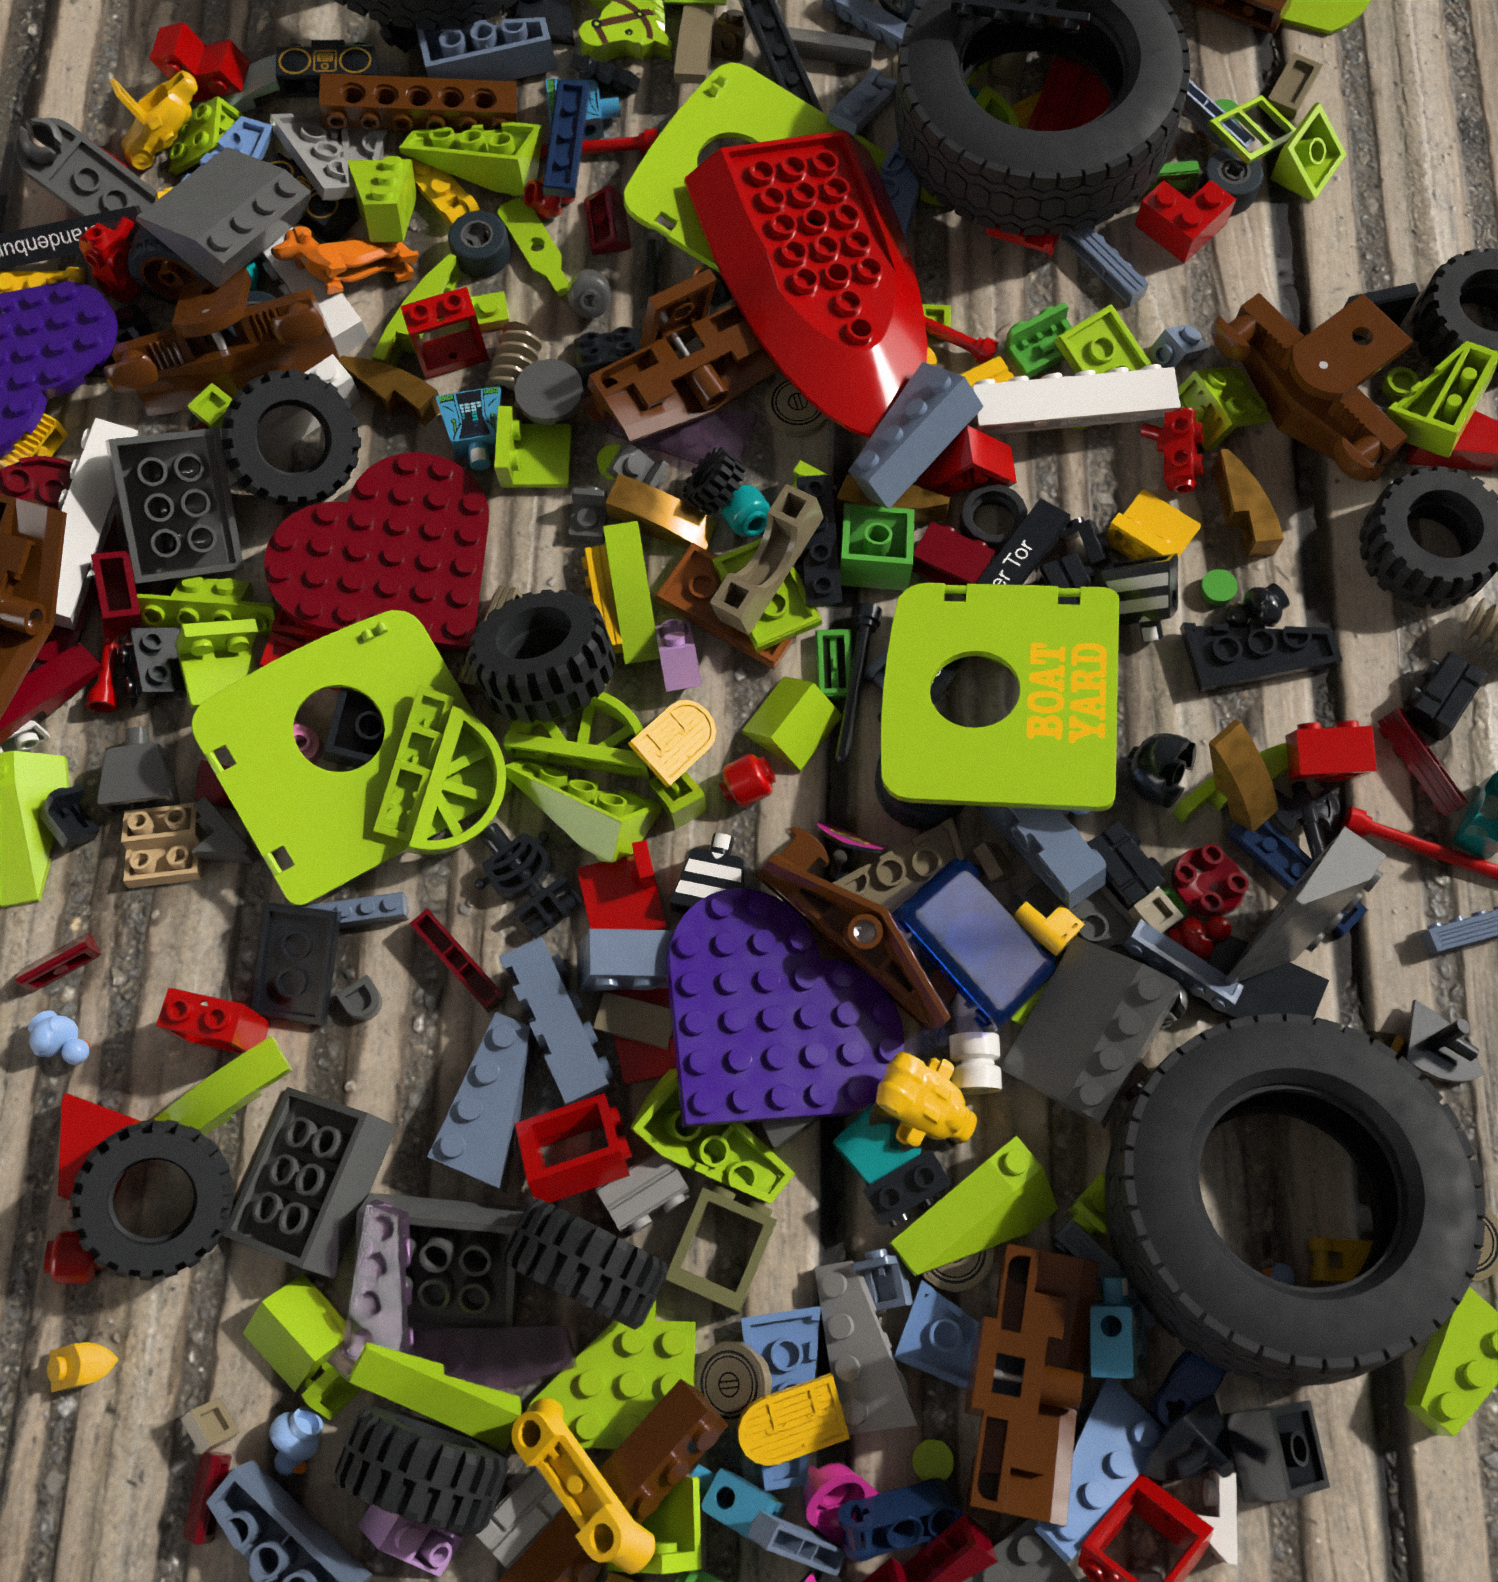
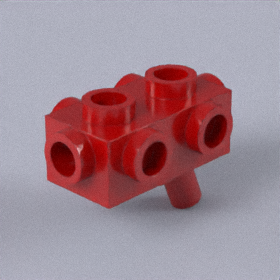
M122 216L114 230L97 223L78 238L80 241L79 248L84 253L87 263L92 267V275L97 279V285L108 296L113 295L118 302H128L142 290L131 276L127 264L130 247L125 240L135 224Z
M1184 407L1174 412L1164 413L1163 428L1143 423L1140 436L1156 440L1158 452H1164V480L1168 490L1177 493H1189L1197 489L1198 476L1203 475L1202 454H1197L1198 444L1203 443L1204 432L1202 422L1196 421L1195 410Z

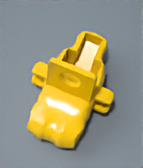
M180 71L170 80L159 84L138 101L139 103L128 94L114 77L110 80L116 96L135 116L134 123L121 142L125 159L133 168L144 170L151 167L156 153L169 148L173 144V141L178 137V131L182 126L186 125L191 117L192 110L189 102H191L192 96L197 92L198 86L194 77L186 71Z
M898 1052L892 1061L888 1063L886 1073L877 1088L876 1102L878 1106L876 1113L883 1117L899 1119L901 1121L896 1132V1139L902 1144L918 1147L924 1136L934 1140L948 1138L952 1142L961 1144L966 1143L972 1136L976 1127L977 1116L965 1106L962 1092L950 1081L954 1066L948 1060L943 1059L940 1061L936 1058H931L926 1066L924 1061L905 1052Z

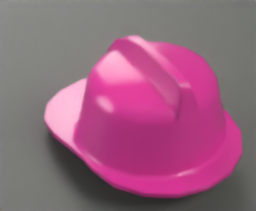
M829 1463L819 1469L810 1465L808 1467L810 1478L804 1486L805 1517L828 1540L842 1545L844 1529L840 1526L838 1520L839 1508L850 1500L864 1499L879 1493L846 1465ZM853 1513L852 1518L857 1523L856 1513Z

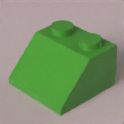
M844 503L839 552L841 586L905 591L909 588L913 568L914 509L895 507L887 509L883 506Z

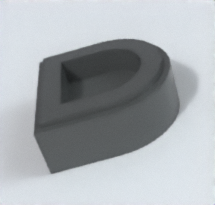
M365 975L334 995L344 1012L356 1021L371 1020L379 1013L382 1007V996L368 975Z

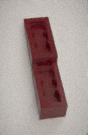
M80 642L25 676L0 720V745L39 712L43 711L47 715L52 713L105 669Z
M964 1513L903 1566L891 1557L863 1582H963L998 1562L987 1530L968 1514Z

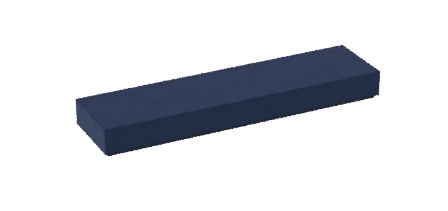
M560 79L557 81L542 186L543 195L576 198L590 97V83Z
M1269 820L1265 821L1253 833L1237 823L1226 834L1287 891L1290 890L1313 863L1306 853ZM1360 902L1349 913L1342 909L1340 913L1343 914V917L1332 932L1340 939L1368 909Z

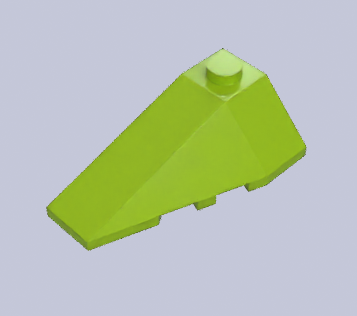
M506 122L502 123V129L484 130L483 124L472 125V129L454 133L451 127L412 130L400 145L399 150L403 155L494 192L519 196L524 195L527 183L537 178L543 126L539 124Z
M14 750L0 753V905L3 908L41 901L52 861L49 855L54 835L39 816L48 795L52 791L62 787L69 788L68 759L65 756Z
M525 758L505 765L506 776L578 845L595 854L596 858L603 862L613 863L633 854L632 843L643 840L662 811V805L635 792L623 788L620 789L619 794L600 789V781L590 778L588 781L580 779L571 780L568 779L567 771Z
M677 1068L669 1069L646 1096L630 1128L658 1155L768 1204L773 1203L795 1175L743 1123L682 1127Z
M1015 1136L892 1240L889 1245L912 1274L918 1276L977 1252L985 1251L1004 1242L1026 1236L1058 1210V1206L1043 1166L1021 1140Z

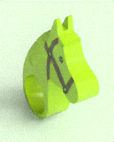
M585 0L602 12L600 18L584 22L579 29L580 53L582 56L584 54L589 55L600 62L622 56L640 58L642 61L647 60L653 55L667 60L672 59L670 51L672 49V42L665 34V14L662 0Z

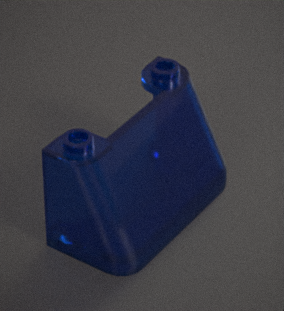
M953 857L896 907L890 915L899 930L901 929L906 935L908 933L912 934L907 941L911 945L916 944L965 999L963 1004L968 1009L976 1007L974 1012L977 1016L972 1020L983 1032H994L1002 1027L1054 974L1056 958L1042 944L1038 946L977 878L979 876L978 870L966 858L959 860Z

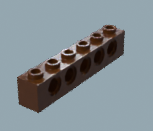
M320 73L319 109L322 127L399 131L451 127L455 133L472 129V125L483 124L484 130L502 129V123L517 122L516 81Z

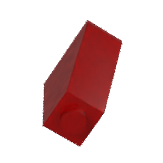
M1475 410L1449 458L1407 443V464L1492 471L1498 463V421Z
M65 1093L61 1105L58 1196L70 1201L76 1175L95 1147L119 1129L141 1123L142 1121ZM127 1171L123 1174V1176L117 1183L113 1201L118 1193V1190L124 1180Z

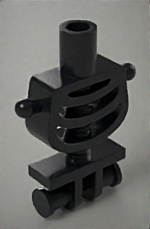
M493 823L480 833V838L493 853V856L483 862L482 866L487 876L483 879H477L474 883L475 887L478 890H483L487 885L492 884L497 894L505 900L519 899L526 895L531 896V899L515 910L514 913L521 923L536 912L540 914L530 923L526 922L524 924L535 939L546 928L550 927L553 929L556 927L553 919L559 914L566 919L570 916L568 912L578 904L582 905L584 903L573 888L569 889L570 892L563 898L557 899L559 894L570 887L564 875L546 888L542 887V883L546 880L551 870V860L546 850L541 846L549 840L548 832L541 831L536 840L527 833H522L511 841L497 823ZM540 858H542L539 870L533 875L532 871L537 866ZM517 882H519V883L521 884V885L516 886V887H513V888H505V887L511 886V885H513V884H515V883H517ZM551 901L555 908L547 913L543 906Z

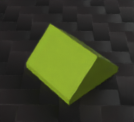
M1320 102L1313 104L1286 142L1270 177V180L1310 201L1316 200L1347 155Z
M784 676L743 728L742 733L801 773L842 719V714L814 682Z
M301 1274L260 1303L243 1334L293 1391L298 1392L305 1385V1381L308 1378H312L322 1368L321 1365L324 1362H328L357 1331L305 1274Z

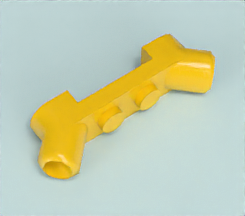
M549 1398L536 1400L513 1424L511 1434L512 1443L527 1466H537L580 1528V1532L575 1537L594 1561L600 1563L611 1561L630 1575L639 1572L653 1557L655 1552V1536L632 1519L564 1423V1409L560 1403Z

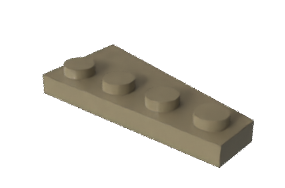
M953 817L918 835L902 846L880 856L864 867L833 882L837 886L886 907L889 912L973 889Z

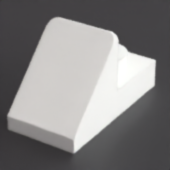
M1210 1470L1209 1479H1205L1203 1483L1204 1504L1209 1506L1210 1514H1195L1214 1528L1208 1549L1218 1560L1230 1565H1238L1236 1473L1223 1478L1215 1470Z

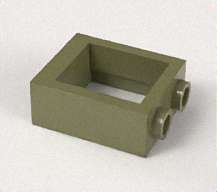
M714 1185L712 1191L706 1188L702 1189L667 1271L668 1274L665 1280L740 1313L777 1224V1219L770 1217L772 1209L754 1201H750L747 1207L734 1201L735 1193ZM709 1203L763 1226L736 1292L682 1269Z

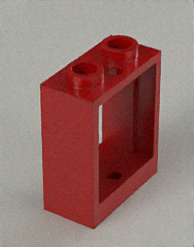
M467 286L400 306L425 380L489 361ZM468 320L469 329L426 342H422L419 335ZM452 355L457 356L456 359H450Z
M168 987L156 1026L186 1043L241 1055L266 1039L270 1021L245 1004ZM207 1002L208 1006L201 1005V1003Z
M605 1093L515 1123L526 1179L534 1199L539 1198L552 1203L630 1176L626 1159L632 1158L631 1149L626 1135L619 1136L618 1130L624 1128L623 1120L618 1106L610 1108ZM604 1126L609 1147L546 1168L541 1147Z
M1141 1473L1082 1544L1078 1566L1082 1568L1084 1574L1091 1582H1139L1103 1553L1134 1513L1185 1551L1162 1582H1183L1208 1549L1214 1528Z

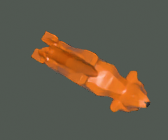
M297 226L288 230L284 235L283 242L271 248L274 258L282 261H295L297 268L300 270L306 268L314 278L325 282L324 289L327 295L343 292L344 287L340 281L355 282L379 271L395 272L394 280L396 283L413 280L415 271L409 263L415 264L419 256L418 251L410 250L403 242H370L369 238L358 239L357 237H349L342 242L319 244L312 238L310 229L304 226Z

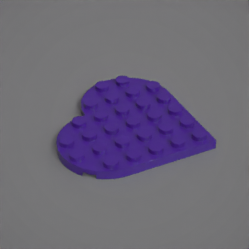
M64 281L0 294V458L15 449L12 444L18 441L26 431L30 434L34 431L44 414L47 399L63 395L86 382L83 377L89 374L96 364L102 367L111 354L117 337V318L110 304L93 287L82 283Z
M747 888L726 889L710 894L694 904L674 929L668 945L666 967L682 1127L841 1116L861 1110L876 1101L878 1084L886 1073L888 1063L892 1061L898 1052H904V1030L896 1005L884 987L860 968L842 961L820 959L819 950L811 930L792 907L777 897L762 891Z

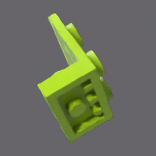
M219 96L206 103H201L192 110L191 117L186 125L180 128L178 137L173 141L170 150L171 161L169 171L176 176L199 163L206 153L211 154L218 147V140L239 117L246 116Z
M1236 366L1195 370L1178 388L1180 408L1188 407L1194 409L1196 421L1203 424L1204 440L1201 445L1205 451L1214 450L1236 427L1264 424L1272 419V416L1266 409L1265 401L1256 395L1248 383L1246 374Z
M498 406L494 468L500 487L567 488L570 481L571 425L521 424V420L515 419L512 406Z
M255 619L182 624L175 646L191 708H198L205 700L257 670L251 649L258 633Z
M685 1477L664 1497L658 1508L640 1524L655 1536V1552L648 1564L637 1573L668 1574L702 1569L699 1478ZM611 1561L607 1562V1571L625 1572Z

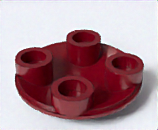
M1208 844L1203 848H1195L1185 852L1177 859L1172 870V884L1178 898L1189 909L1204 916L1214 917L1230 914L1241 904L1249 887L1247 877L1242 874L1237 864L1225 855L1219 846L1214 844Z

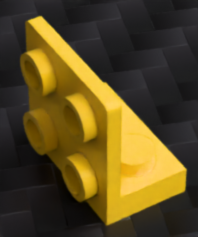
M1143 489L1124 514L1119 512L1110 524L1107 536L1111 547L1132 560L1177 553L1179 558L1200 530L1201 524Z

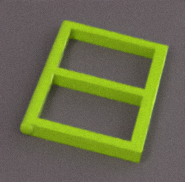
M1262 95L1207 122V126L1247 165L1285 145L1296 130ZM1259 105L1287 134L1273 141L1244 112ZM1235 117L1264 146L1249 153L1220 124Z

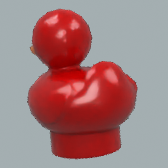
M544 176L537 181L530 180L525 187L524 202L527 207L534 208L535 212L542 218L558 217L562 212L560 204L567 205L575 199L543 195Z
M1222 916L1209 917L1206 924H1202L1196 917H1187L1180 923L1179 927L1169 929L1170 938L1204 961L1214 950L1212 941L1222 942L1229 938L1232 932L1230 922Z

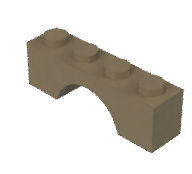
M787 483L785 484L767 512L765 532L754 556L740 571L728 573L710 601V605L720 621L747 635L751 633L824 518L816 497Z

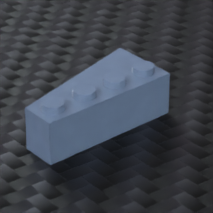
M545 17L504 19L501 25H492L487 23V20H479L474 22V26L440 30V28H436V30L417 29L428 78L513 81L557 70Z
M922 361L848 472L869 500L890 509L984 406L964 376Z
M975 806L1069 910L1105 885L1107 865L1104 858L1097 850L1089 847L1078 830L1060 810Z
M589 929L577 946V992L668 988L666 958L669 941L674 930Z
M541 936L500 955L499 958L504 969L507 970L513 979L515 994L525 1013H528L530 1027L540 1047L545 1052V1060L565 1104L570 1105L612 1090L608 1079L614 1077L613 1071L606 1056L598 1058L593 1048V1044L599 1042L590 1021L582 1023L577 1010L584 1007L575 988L572 987L568 990L562 976L567 975L568 972L560 954L552 956Z
M495 1012L427 1156L443 1166L505 1193L507 1192L509 1182L508 1175L511 1159H513L516 1146L517 1131L515 1123L521 1120L522 1103L526 1084H528L536 1037L529 1025Z
M254 1460L233 1468L206 1501L235 1550L239 1549L250 1567L248 1573L254 1582H366L372 1575Z

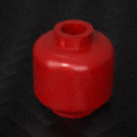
M746 754L723 768L724 781L719 783V786L729 803L735 800L739 806L747 808L772 794V784L776 782V778L763 756L758 758L754 754Z
M61 1231L54 1240L47 1242L44 1273H50L54 1283L89 1284L95 1278L97 1270H105V1268L103 1269L94 1262L95 1257L89 1251L85 1252L79 1244L80 1237L77 1231Z

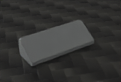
M787 27L800 58L871 68L876 39Z

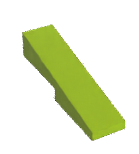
M369 1342L365 1343L349 1375V1382L504 1451L512 1439L513 1424L522 1414L520 1396L444 1375V1365Z

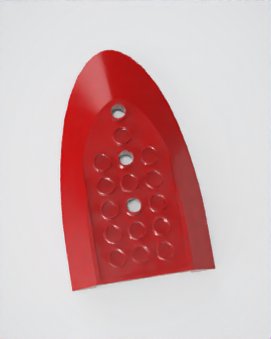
M847 130L720 148L684 177V184L709 249L733 299L766 352L796 389L830 420L853 433L871 438L921 362L927 363V336L920 290L906 239L870 151ZM814 219L816 222L823 225L814 226L810 224L807 220Z

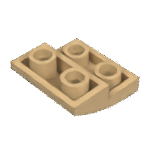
M195 803L124 811L121 843L126 849L123 882L128 888L202 880L203 861L192 852L202 842V827L196 821L201 816L193 806Z

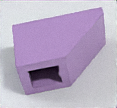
M670 619L664 621L660 626H655L666 692L702 686L690 621Z
M373 1504L370 1505L358 1524L360 1530L379 1550L441 1577L464 1539L458 1533L426 1526V1524L417 1521L413 1522L397 1514L386 1512Z

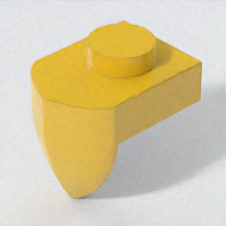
M91 1342L75 1343L50 1350L47 1376L51 1381V1393L66 1391L99 1381L113 1369L118 1361V1357L105 1346Z

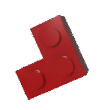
M184 22L159 28L149 58L169 79L180 71H186L194 77L198 90L192 96L191 101L193 103L213 99L216 96L222 97L240 93L251 62L230 39L205 45Z
M1163 180L1141 201L1134 225L1185 264L1227 224L1236 198L1210 180L1194 196L1188 199Z
M967 425L917 478L918 486L947 497L966 488L975 490L980 486L988 484L1010 487L1017 483L1011 446Z
M1357 720L1336 722L1335 727L1321 728V723L1310 722L1298 724L1297 730L1285 735L1289 780L1314 778L1315 783L1352 781L1377 771L1373 726H1359Z

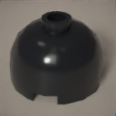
M1160 733L1148 737L1139 747L1134 746L1127 758V766L1130 767L1131 785L1138 795L1153 805L1170 808L1185 789V787L1179 786L1185 769L1193 770L1196 758V743L1178 734Z

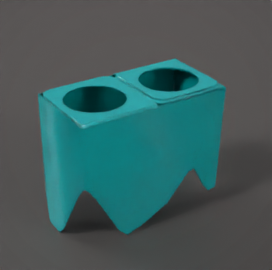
M1498 771L1478 785L1452 840L1453 844L1486 860L1498 852V818L1487 819L1479 811L1484 803L1485 795H1493L1498 798ZM1477 825L1482 827L1488 836L1467 835L1465 830L1468 826Z
M876 1101L833 1140L832 1144L866 1186L874 1183L921 1153V1149L913 1148L906 1152L899 1150L896 1129L892 1122L869 1125L871 1108Z

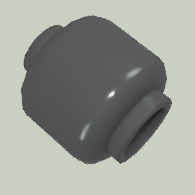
M584 269L571 277L568 283L567 294L572 310L583 318L591 319L605 313L611 303V290L608 280L604 275L596 270Z

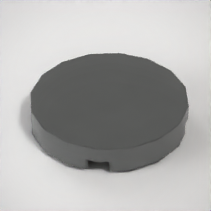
M556 359L538 360L530 364L517 377L514 387L516 402L522 414L534 423L553 425L556 424V421H561L562 419L566 421L572 418L581 408L584 398L582 379L576 369L565 361Z

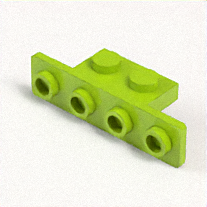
M196 575L180 579L171 596L137 594L141 626L181 628L182 624L255 619L258 628L257 635L270 636L272 632L270 629L273 621L276 619L277 612L276 606L273 603L248 602L253 594L251 581H241L233 578L213 579L202 578Z

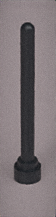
M872 603L857 604L852 621L858 632L835 755L836 761L840 764H845L850 759L871 635L881 625L883 610Z

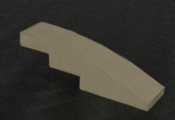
M684 4L675 59V83L702 84L707 79L711 51H713L717 5Z

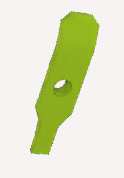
M519 198L500 205L497 215L507 228L532 271L548 280L560 300L567 297L569 281L562 271V254L533 208L527 207L524 199ZM535 246L543 247L540 251H532Z

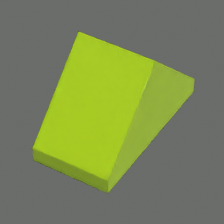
M686 771L668 788L657 776L648 781L675 829L707 812L705 795L702 789Z

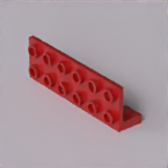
M646 840L632 843L634 854L616 862H599L577 869L590 929L668 930ZM668 988L605 991L670 1008ZM673 1035L669 1038L670 1045L668 1050L614 1036L622 1078L626 1085L662 1077L669 1069L676 1068Z

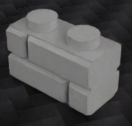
M656 1152L628 1168L630 1176L596 1188L598 1195L619 1231L624 1233L629 1230L632 1235L652 1223L649 1216L663 1208L666 1213H669L685 1203L687 1200L684 1194L690 1191L673 1161L658 1155Z
M524 1466L507 1483L512 1491L501 1502L497 1501L489 1525L479 1534H476L507 1569L512 1567L565 1508L537 1466H534L531 1470Z

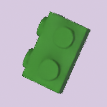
M1065 302L1055 307L1049 306L1043 309L1038 316L1026 322H1017L1009 329L1004 351L1022 376L1031 378L1066 360L1054 342L1057 336L1072 328V325L1066 319L1069 307Z

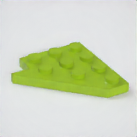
M656 1297L642 1326L634 1330L614 1320L529 1403V1406L538 1399H554L564 1409V1423L582 1448L618 1449L680 1379L694 1387L696 1322L656 1321Z

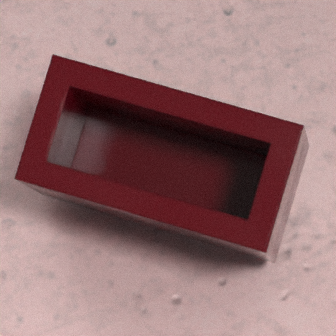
M931 521L913 553L912 572L935 583H945V585L977 584L991 565L995 550L990 549L981 540H971L958 534L954 528L948 525H939Z
M129 550L91 554L92 574L104 637L127 635L130 628H141V614Z

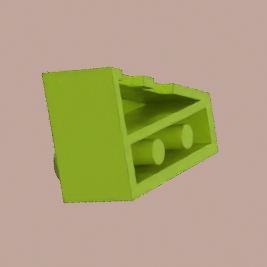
M388 156L382 160H347L355 185L354 200L357 202L360 215H362L363 224L370 242H404L417 199L412 159Z
M1469 341L1464 342L1436 366L1434 372L1423 382L1419 381L1411 388L1410 393L1398 403L1395 401L1388 407L1386 415L1408 436L1405 442L1449 458L1493 377L1498 363V351Z
M1470 1286L1455 1311L1430 1337L1424 1356L1420 1357L1404 1402V1406L1438 1436L1455 1437L1498 1384V1312Z

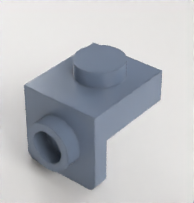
M1185 324L1165 329L1147 351V356L1154 364L1161 365V368L1174 367L1176 371L1182 362L1201 358L1209 347L1202 340L1198 330Z
M888 1249L873 1250L864 1253V1261L852 1263L853 1272L863 1271L865 1282L877 1309L876 1312L913 1305L906 1265L898 1255H889Z

